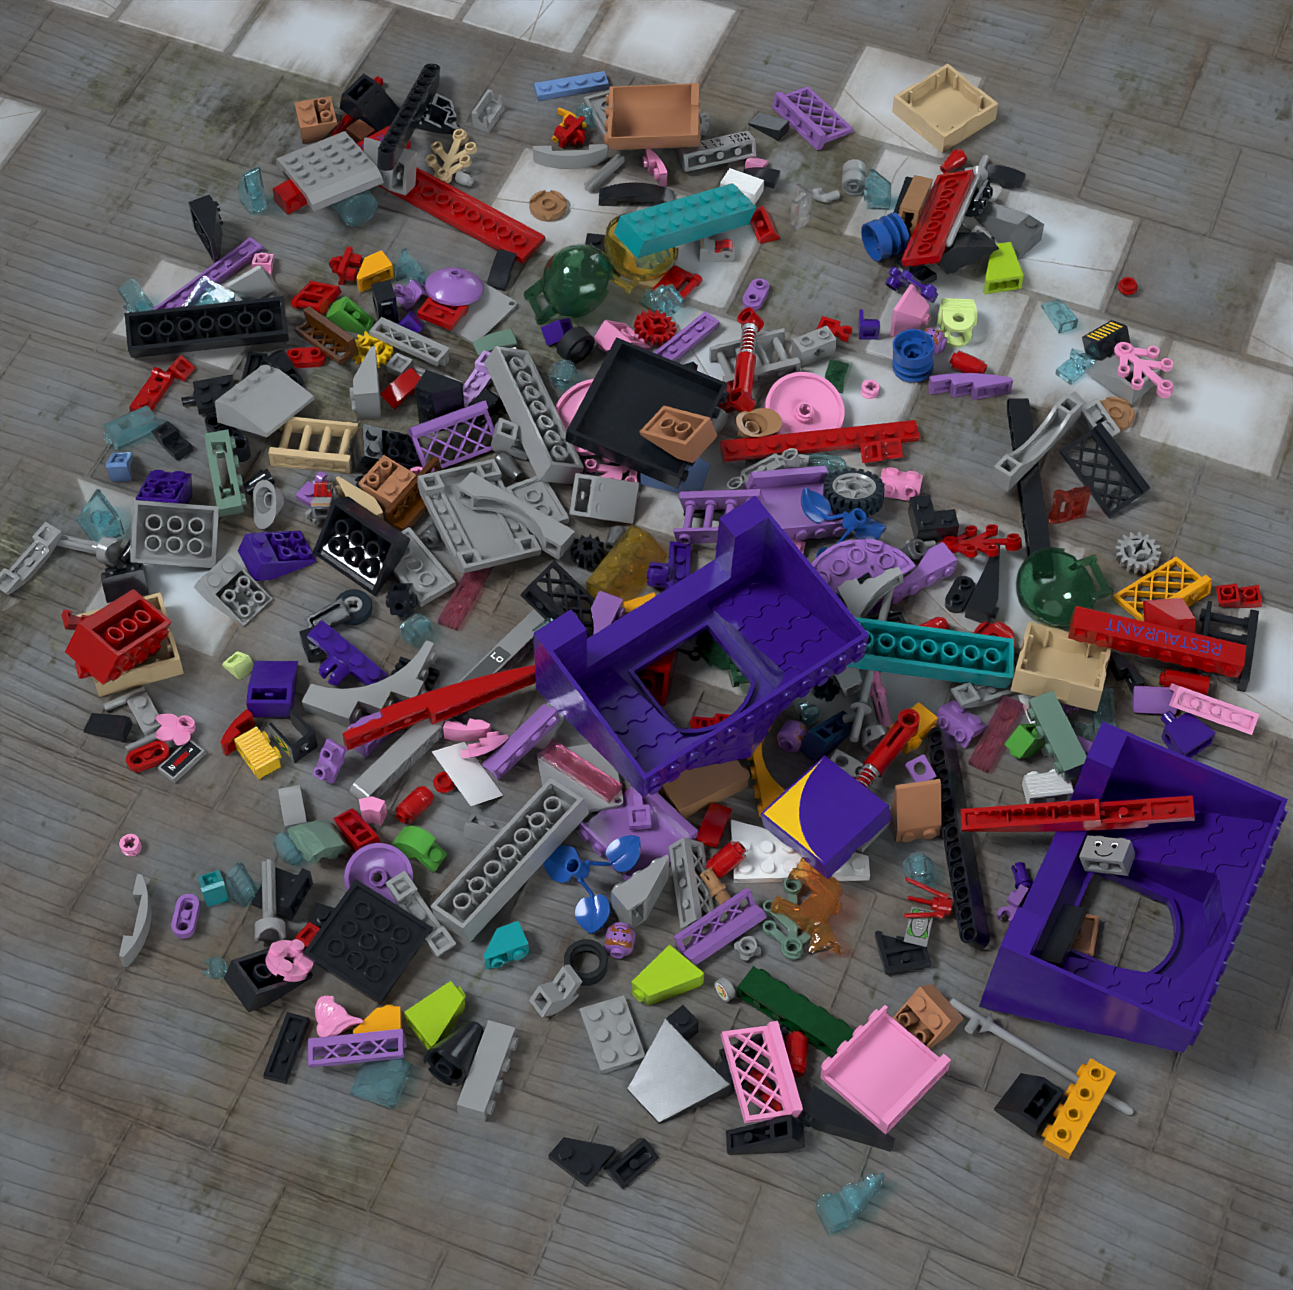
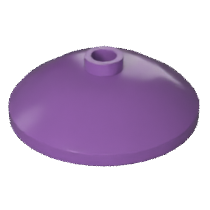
M458 267L439 269L430 274L425 282V290L433 300L450 306H463L474 303L480 299L484 289L482 280L476 274Z
M384 843L366 845L357 850L346 865L344 872L346 891L357 879L397 905L385 883L403 871L413 881L411 864L405 854L392 845ZM376 873H379L382 877L379 882H375L373 879Z

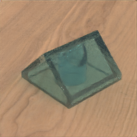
M96 489L76 521L91 541L99 542L104 536L119 538L125 534L120 516L100 489Z

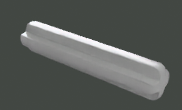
M616 154L584 184L585 190L589 193L593 192L625 162L624 156Z

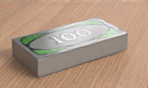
M912 907L910 913L934 911ZM933 917L909 918L904 942L927 947Z

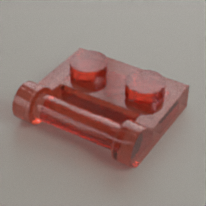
M1089 486L1075 487L1068 491L1056 490L1053 494L1054 503L1052 511L1049 513L1048 521L1051 524H1058L1085 517L1091 494ZM1066 502L1064 512H1060L1062 503Z

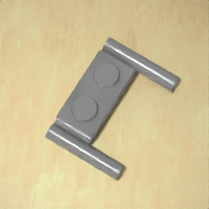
M140 687L103 704L105 711L108 712L127 703L144 735V738L125 746L127 753L154 741H159L155 737L157 730L162 727L155 719L159 714L144 687Z

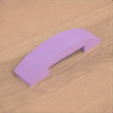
M483 350L475 362L474 371L463 385L465 407L483 389H487L492 381L484 363L491 352Z

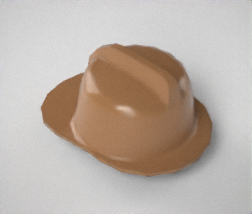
M768 408L754 409L751 412H740L735 420L738 427L737 435L742 438L772 435L777 433L782 426L780 415Z

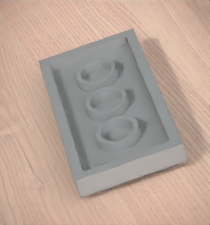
M408 527L401 532L410 538L403 558L392 573L401 583H413L414 594H417L418 604L422 607L455 588L456 582L411 528Z

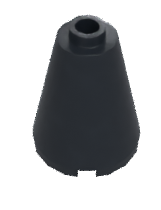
M466 1021L426 1052L424 1063L428 1061L430 1065L428 1070L436 1079L446 1085L457 1083L456 1086H460L464 1083L484 1033L481 1024L476 1021Z

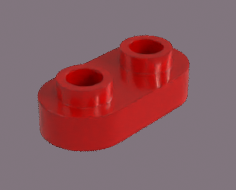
M316 347L292 348L287 351V355L295 368L320 367L326 361L325 354Z
M154 741L130 751L126 756V763L132 772H142L162 764L170 757V750L165 742Z

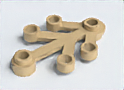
M463 129L454 131V142L448 155L443 150L441 142L436 141L431 144L433 153L437 154L444 162L443 167L438 164L434 154H430L425 158L427 166L432 167L435 171L434 177L447 184L452 181L454 173L472 164L469 155L477 152L474 142L467 143L469 138ZM465 145V149L457 153L459 147ZM457 161H460V163L452 166V164L456 163Z

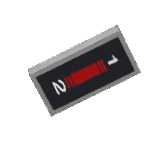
M189 740L188 743L181 745L158 767V771L170 781L176 783L206 755L205 750L192 740Z

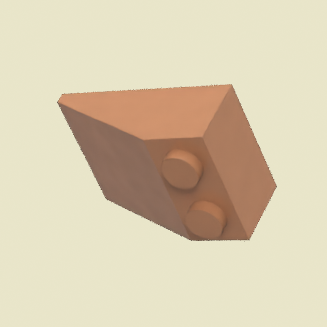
M663 406L640 431L641 436L677 459L694 463L718 437L710 417Z
M940 779L895 785L891 808V827L895 842L902 841L907 843L914 839H932L939 836L941 829Z

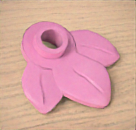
M160 714L155 717L162 726L157 730L155 737L161 741L169 742L173 740L176 745H184L189 742L190 735L195 732V722L189 716L177 717L174 714Z

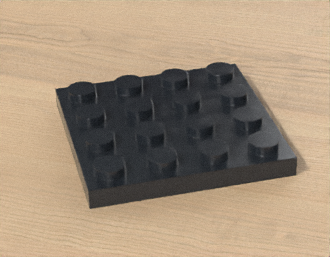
M355 879L307 946L303 956L381 1005L421 948L427 936L432 932L433 927Z

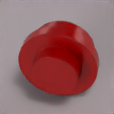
M1125 277L1118 283V290L1124 295H1133L1137 291V283L1131 277Z
M447 772L438 773L433 780L435 790L440 793H448L455 787Z

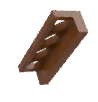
M310 306L303 310L306 321L294 328L297 335L314 347L319 348L322 353L339 365L359 354L354 337ZM309 327L313 328L312 331H304ZM317 336H324L323 339H315ZM335 344V347L326 348V345ZM346 352L341 357L337 356V353Z
M433 457L384 511L388 524L400 532L408 527L412 528L428 510L420 495L417 478L419 475L431 473L433 468L435 469L434 472L442 471L439 458Z

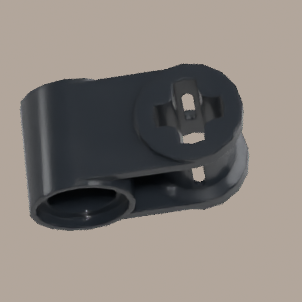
M483 389L468 406L486 400L487 410L491 418L500 410L503 402L493 392ZM484 415L477 416L473 425L483 426L486 423Z

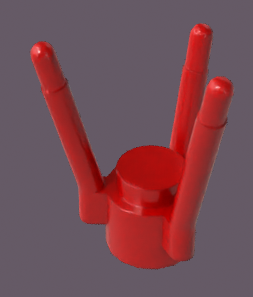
M906 877L905 880L937 897L933 896L932 900L908 896L907 899L910 901L930 905V910L934 912L905 913L904 918L937 917L943 919L944 915H950L952 898H949L947 893L939 892Z

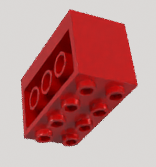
M133 589L79 622L65 653L102 685H105L109 681H116L123 672L128 673L135 664L143 663L149 655L158 653L162 647V640L169 634L168 628L172 621Z

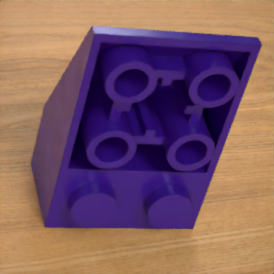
M150 471L135 499L140 501L189 504L193 496L192 474L183 471Z
M301 530L245 533L238 549L242 561L255 581L273 580L316 563V559Z
M298 661L254 662L246 700L247 709L253 714V717H290L289 710L291 708L294 710Z

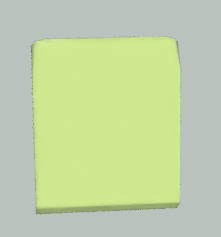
M237 651L223 662L222 665L236 678L241 680L252 671L254 663L249 655Z

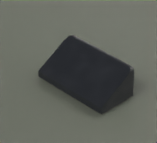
M638 1138L604 1167V1170L621 1189H624L659 1157L645 1138Z

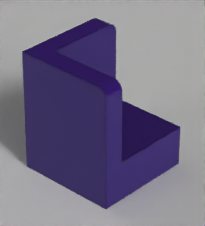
M859 309V339L878 340L880 321L877 319H864L863 309Z
M412 310L397 323L416 333H419L425 325Z
M566 318L541 327L546 344L549 346L559 342L562 336L571 330L573 326L570 318Z

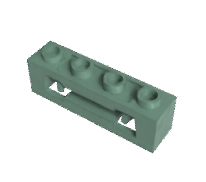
M229 430L206 433L204 438L216 504L219 507V517L244 513L243 505H247L245 493H240L239 486H243L241 474L236 472V467L240 466L238 455H233L232 449L236 448L234 436L230 437ZM213 450H216L217 457L213 454ZM226 456L232 491H235L233 496L230 488L223 489L217 458ZM223 492L225 497L224 499H222L221 493Z

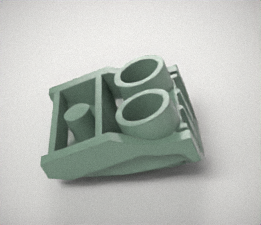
M328 820L298 824L290 827L287 831L296 848L303 853L304 859L310 863H317L322 857L336 859L340 854L349 853L351 849Z

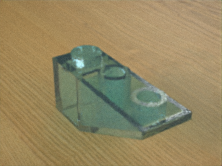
M259 166L242 173L238 185L240 202L250 215L267 208Z
M875 1173L863 1178L862 1182L855 1185L854 1183H849L843 1186L839 1192L834 1194L829 1192L819 1197L815 1210L828 1236L853 1224L883 1185L884 1173L878 1175Z

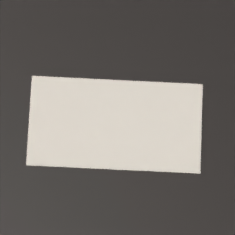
M465 742L432 751L470 806L503 796L476 757L461 758L460 750L468 749Z

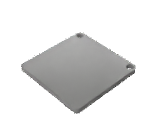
M484 282L483 294L480 299L468 304L467 314L462 316L454 329L450 331L474 345L473 341L489 335L517 307L515 300Z
M591 744L537 753L542 786L552 778L584 798L588 813L623 806L624 800L618 772ZM556 755H561V756L563 757V760H562V761H560V760L557 761V759H559L560 756H556Z

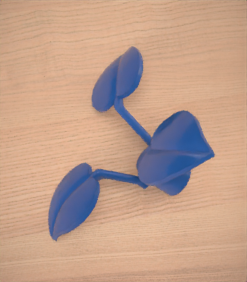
M807 487L802 491L801 506L805 515L811 521L821 523L824 519L829 521L843 517L842 525L847 531L837 544L843 542L852 531H855L857 540H878L886 527L870 517L866 518L864 511L859 508L853 509L850 513L844 511L842 514L828 516L831 513V506L824 496ZM823 547L819 549L816 558L828 548Z
M627 835L614 840L606 850V856L610 860L608 862L590 861L588 859L582 861L579 859V854L575 848L564 845L557 847L543 863L547 873L554 881L566 883L573 876L577 878V881L589 893L590 897L581 899L575 908L576 920L588 934H593L600 930L610 915V902L608 898L603 894L594 897L593 891L584 881V878L589 875V866L613 865L614 869L621 873L632 870L640 858L641 839L635 835Z

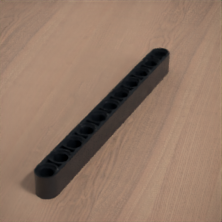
M426 64L420 72L378 147V169L390 171L397 164L439 86V65Z
M1029 398L1007 399V416L1012 452L1021 447L1034 434ZM1037 462L1017 482L1030 579L1053 580L1054 566L1040 470Z
M933 727L927 734V745L931 767L936 775L933 780L940 779L941 829L959 936L963 943L982 950L989 944L990 934L972 832H962L961 809H966L967 803L956 740L952 734L942 728Z

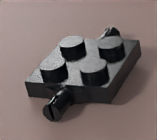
M232 374L194 381L193 395L181 397L183 406L195 403L199 415L216 412L215 401L236 385Z

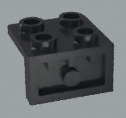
M275 867L276 914L292 921L313 885L311 872L302 868L298 875H294ZM262 884L251 901L253 906L261 909Z

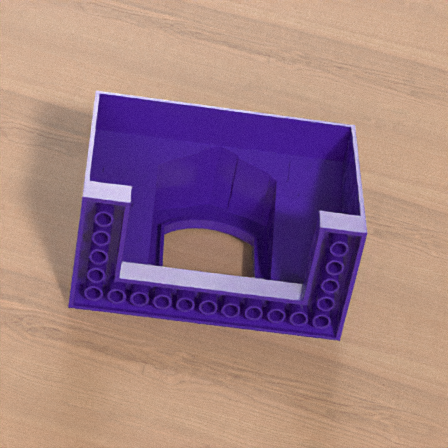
M754 496L719 518L715 560L588 639L587 629L572 610L535 631L533 635L536 689L641 796L645 797L648 794L653 795L657 793L666 782L669 781L671 783L678 779L680 773L685 770L751 757L768 734V729L781 711L788 708L793 700L798 697H805L810 692V689L816 685L818 687L822 686L828 681L830 676L842 673L847 665L852 662L857 663L865 656L869 634L759 499ZM708 630L714 637V640L718 642L740 670L743 677L750 683V688L739 708L723 721L704 728H677L636 674L700 633Z
M1102 722L1085 759L1070 801L1099 799V802L1193 795L1195 820L1148 824V827L1056 831L1022 908H1017L1000 945L979 1007L1184 1053L1188 1045L1193 1046L1202 1029L1203 1020L1212 1004V997L1218 989L1220 977L1225 971L1228 957L1233 951L1236 937L1241 931L1242 922L1251 906V899L1256 893L1259 879L1264 873L1265 864L1272 853L1273 844L1280 833L1281 824L1288 813V809L1285 808L1288 799ZM1087 835L1131 840L1135 850V858L1129 875L1085 871L1079 856ZM1093 873L1105 877L1108 881L1110 879L1149 896L1152 900L1156 899L1167 904L1173 922L1171 949L1165 959L1148 972L1109 965L1071 948L1063 968H1059L1039 958L1063 905H1080Z

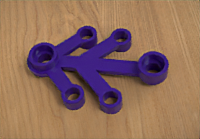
M892 267L888 272L891 277L889 276L885 284L890 289L898 292L900 287L908 288L912 284L926 300L931 303L936 301L938 293L936 292L937 288L933 285L920 284L913 280V275L906 270L901 272L897 268Z

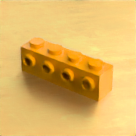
M1091 1058L1087 1065L1081 1064L1076 1073V1076L1079 1077L1077 1083H1071L1065 1093V1096L1068 1097L1064 1105L1059 1103L1053 1116L1057 1117L1054 1124L1048 1123L1042 1134L1045 1137L1043 1146L1069 1160L1116 1072Z

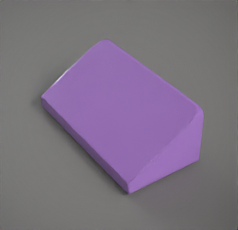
M1134 686L1131 701L1132 710L1135 713L1165 714L1167 711H1171L1175 715L1177 708L1169 706L1174 691L1170 690V687Z

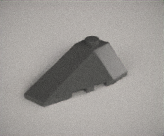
M988 201L987 207L983 210L980 217H975L982 227L987 228L992 239H996L998 243L1011 242L1018 260L1042 239L1044 229L1042 222L1029 214Z

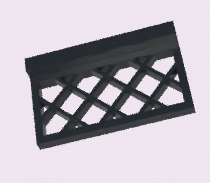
M1102 423L1096 425L1091 431L1059 452L1108 518L1138 497L1144 495L1150 489V486ZM1090 436L1096 442L1095 449L1084 447L1085 440ZM1071 449L1080 450L1079 460L1071 459L1067 452ZM1084 451L1094 453L1093 463L1082 461ZM1098 454L1105 455L1108 458L1107 465L1097 464ZM1082 465L1093 467L1091 476L1083 475L1081 472ZM1096 468L1107 469L1106 479L1095 477ZM1110 470L1117 471L1120 474V482L1109 480ZM1094 481L1105 483L1104 493L1095 491L1093 488ZM1108 484L1119 486L1118 496L1107 494ZM1122 487L1130 488L1135 495L1130 498L1122 497ZM1106 498L1117 499L1116 508L1110 511L1106 505Z
M555 560L520 594L548 623L572 610L577 613L578 619L584 627H593L594 633L591 607L595 599ZM552 568L559 574V579L551 578L550 570ZM537 583H547V591H543ZM552 584H560L561 593L552 592ZM565 585H571L574 588L575 594L566 593ZM553 597L562 598L563 606H559L553 600ZM567 598L576 599V607H568ZM581 600H586L590 604V609L582 608ZM582 613L591 614L592 622H583Z

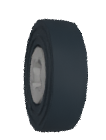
M346 590L339 594L335 600L337 601L342 598L347 605L352 618L343 622L346 625L362 624L371 616L373 608L371 599L361 590ZM349 605H350V606H351V605H352V606L357 605V608L355 609V608L352 607V608L350 609Z

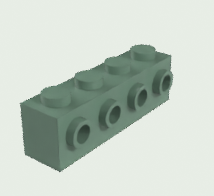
M1052 690L1029 699V708L1026 709L1031 722L1035 721L1037 735L1039 739H1044L1046 743L1044 745L1048 757H1053L1055 761L1053 766L1057 775L1061 774L1064 781L1080 776L1087 756L1054 691Z

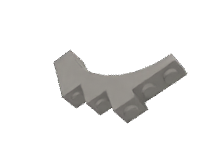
M898 566L894 569L885 570L882 575L875 578H868L861 585L856 578L846 580L837 587L841 601L854 617L866 618L877 601L890 590L902 584L904 580ZM846 667L842 673L838 675L833 674L844 698L858 692L862 688L863 682L857 668Z
M426 640L418 654L405 667L377 683L348 689L326 688L311 684L302 700L304 711L349 727L360 719L362 711L374 714L379 712L380 709L393 705L395 702H401L427 693L424 682L428 677L430 665L434 664L437 659L434 643Z

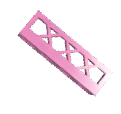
M1171 683L1169 689L1174 691L1169 706L1252 735L1259 714Z

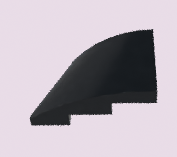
M436 93L416 128L440 134H453L455 130L460 129L456 124L457 116L454 111L453 101Z

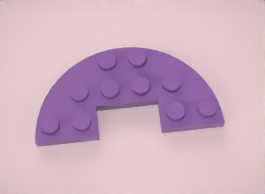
M851 539L840 542L826 549L812 562V566L835 594H838L837 587L846 580L856 578L858 581L867 574L871 578L882 575L885 570L894 569L898 566L902 575H905L915 568V564L902 551L874 539Z

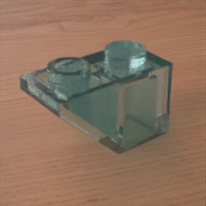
M870 169L869 177H865V188H868V190H864L863 201H867V209L890 210L891 183L876 170Z
M673 284L660 285L656 289L650 288L643 293L644 297L638 302L641 306L651 309L654 313L656 310L660 314L665 312V316L674 315L685 303Z

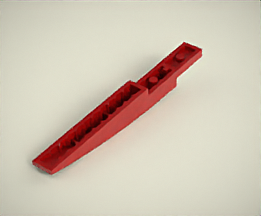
M535 665L466 680L380 709L381 718L371 719L364 725L351 727L342 733L344 745L348 748V751L428 718L433 725L535 684Z
M1193 795L1099 802V799L961 809L962 832L1112 830L1148 827V824L1195 820Z

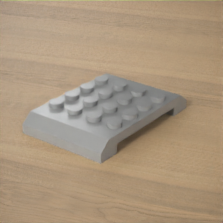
M345 131L276 159L278 169L283 175L287 174L306 197L307 203L313 211L384 183L377 166Z
M494 459L418 476L417 483L420 495L459 572L464 574L541 555L542 549L534 534L530 535L526 526L519 521L494 511L472 510L456 500L457 486L471 472L507 492L501 480L502 473Z

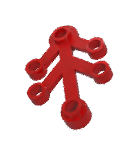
M995 524L987 525L986 531L980 535L977 533L976 526L969 525L965 527V533L957 537L947 536L940 541L953 554L960 552L968 558L976 557L978 555L977 550L989 557L997 556L999 554V547L995 545L996 543L1005 545V549L1008 551H1018L1022 548V539L1017 533L1008 534L1007 538L988 539L998 535V526Z

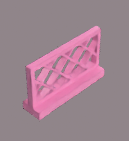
M778 1021L769 1022L767 1026L722 1031L720 1035L744 1123L772 1120L789 1115L797 1119L803 1108ZM755 1034H762L764 1044L760 1047L751 1041L750 1037ZM736 1037L744 1043L738 1050L730 1045L729 1038ZM746 1044L758 1052L754 1059L741 1052ZM760 1054L769 1059L770 1066L768 1069L756 1062ZM737 1057L750 1064L746 1072L736 1067L735 1060ZM752 1066L764 1074L760 1082L747 1074ZM766 1076L775 1081L776 1089L774 1091L762 1084ZM744 1079L756 1086L752 1094L742 1089L741 1083ZM758 1088L770 1096L766 1104L754 1097ZM772 1098L781 1103L783 1111L776 1112L768 1106ZM750 1101L762 1109L760 1114L749 1115L747 1105Z

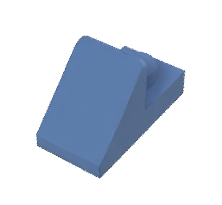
M133 452L111 454L106 462V469L112 482L132 480L130 465L133 462Z

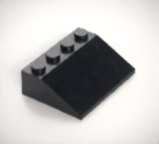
M347 496L333 499L313 554L376 596L403 558L410 538Z

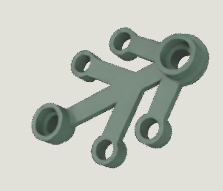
M788 876L784 880L783 886L784 892L788 894V917L777 907L773 900H766L763 903L765 914L768 916L772 915L788 930V937L776 928V923L772 920H767L763 923L762 931L766 936H772L781 944V953L785 958L795 960L803 955V945L813 937L817 938L822 934V925L819 922H812L808 930L797 938V930L812 917L821 915L822 905L817 901H813L809 904V908L797 917V895L801 892L802 881L797 876ZM790 886H794V887H796V889H795V890H792V889H789V887H790ZM770 905L773 907V909L768 910L766 909V906ZM817 907L819 910L813 911L811 908ZM771 926L773 930H767L765 927ZM816 927L819 929V931L814 932L811 929ZM793 947L796 951H789L788 949Z

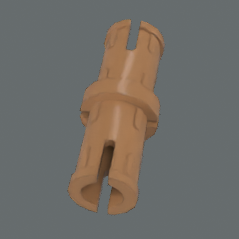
M712 867L699 875L711 891L709 894L711 897H715L719 905L731 898L726 891V885L720 882Z

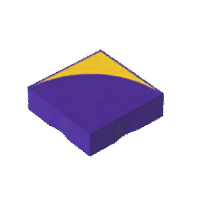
M825 755L760 813L764 828L786 846L796 850L809 865L826 879H829L842 867L861 845L871 840L892 820L889 805Z

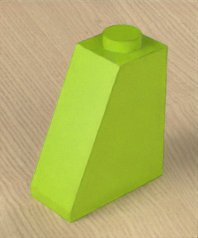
M1012 243L996 244L999 249L990 255L983 293L989 294L1021 289L1024 275Z
M669 944L631 981V992L637 1001H643L646 1005L651 1006L700 987L704 983V973Z
M451 981L404 1012L406 1023L427 1050L449 1035L466 1008L464 1000L466 995L460 986L455 987Z

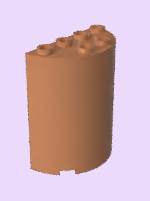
M699 83L610 87L609 94H606V105L609 107L605 108L606 119H608L605 120V132L608 133H604V143L609 146L610 151L700 147Z

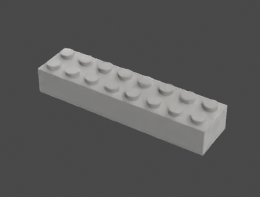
M495 346L484 363L511 422L519 425L517 430L518 437L538 480L573 484L575 473L580 474L584 467L573 444L565 442L566 429L529 352Z
M550 778L430 906L438 922L470 943L589 814L584 798Z

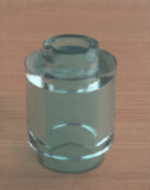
M283 831L275 836L273 846L285 863L295 865L303 859V853L297 849L288 832Z

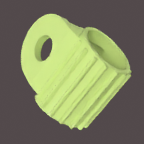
M942 298L937 325H940V330L947 337L946 345L958 348L970 342L972 329L977 325V309L973 299ZM960 332L961 336L953 337L950 333Z

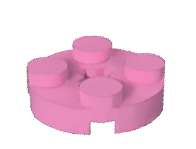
M298 939L293 941L281 940L272 943L265 959L269 971L275 976L277 974L284 976L283 980L288 982H298L305 979L312 969L313 962L303 956L306 948L304 943Z

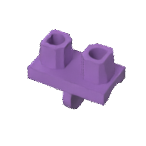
M331 738L326 739L324 747L321 749L317 766L312 773L313 776L331 784L335 783L340 767L345 763L344 757L348 748L337 744Z

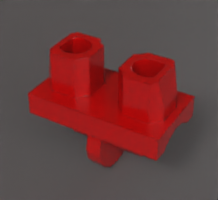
M569 114L563 124L568 129L561 125L555 128L553 135L560 140L558 146L562 149L570 141L572 144L577 143L580 145L586 141V131L582 129V123L585 121V118L582 115L577 119Z
M347 246L343 257L337 256L330 259L329 267L333 273H337L340 277L338 285L344 286L346 281H356L357 269L352 267L361 268L363 258L362 255L353 253V247Z

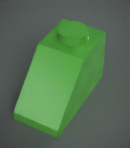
M347 296L332 303L326 316L328 320L342 330L363 335L365 331L369 334V330L375 320Z
M1036 723L1020 724L1005 743L1010 749V754L1015 758H1030L1046 744L1044 739H1039L1037 735Z

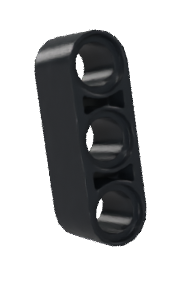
M216 413L208 414L204 419L207 433L229 430L230 437L234 436L236 448L232 449L233 455H238L239 462L249 460L251 452L248 439L235 427L218 423Z

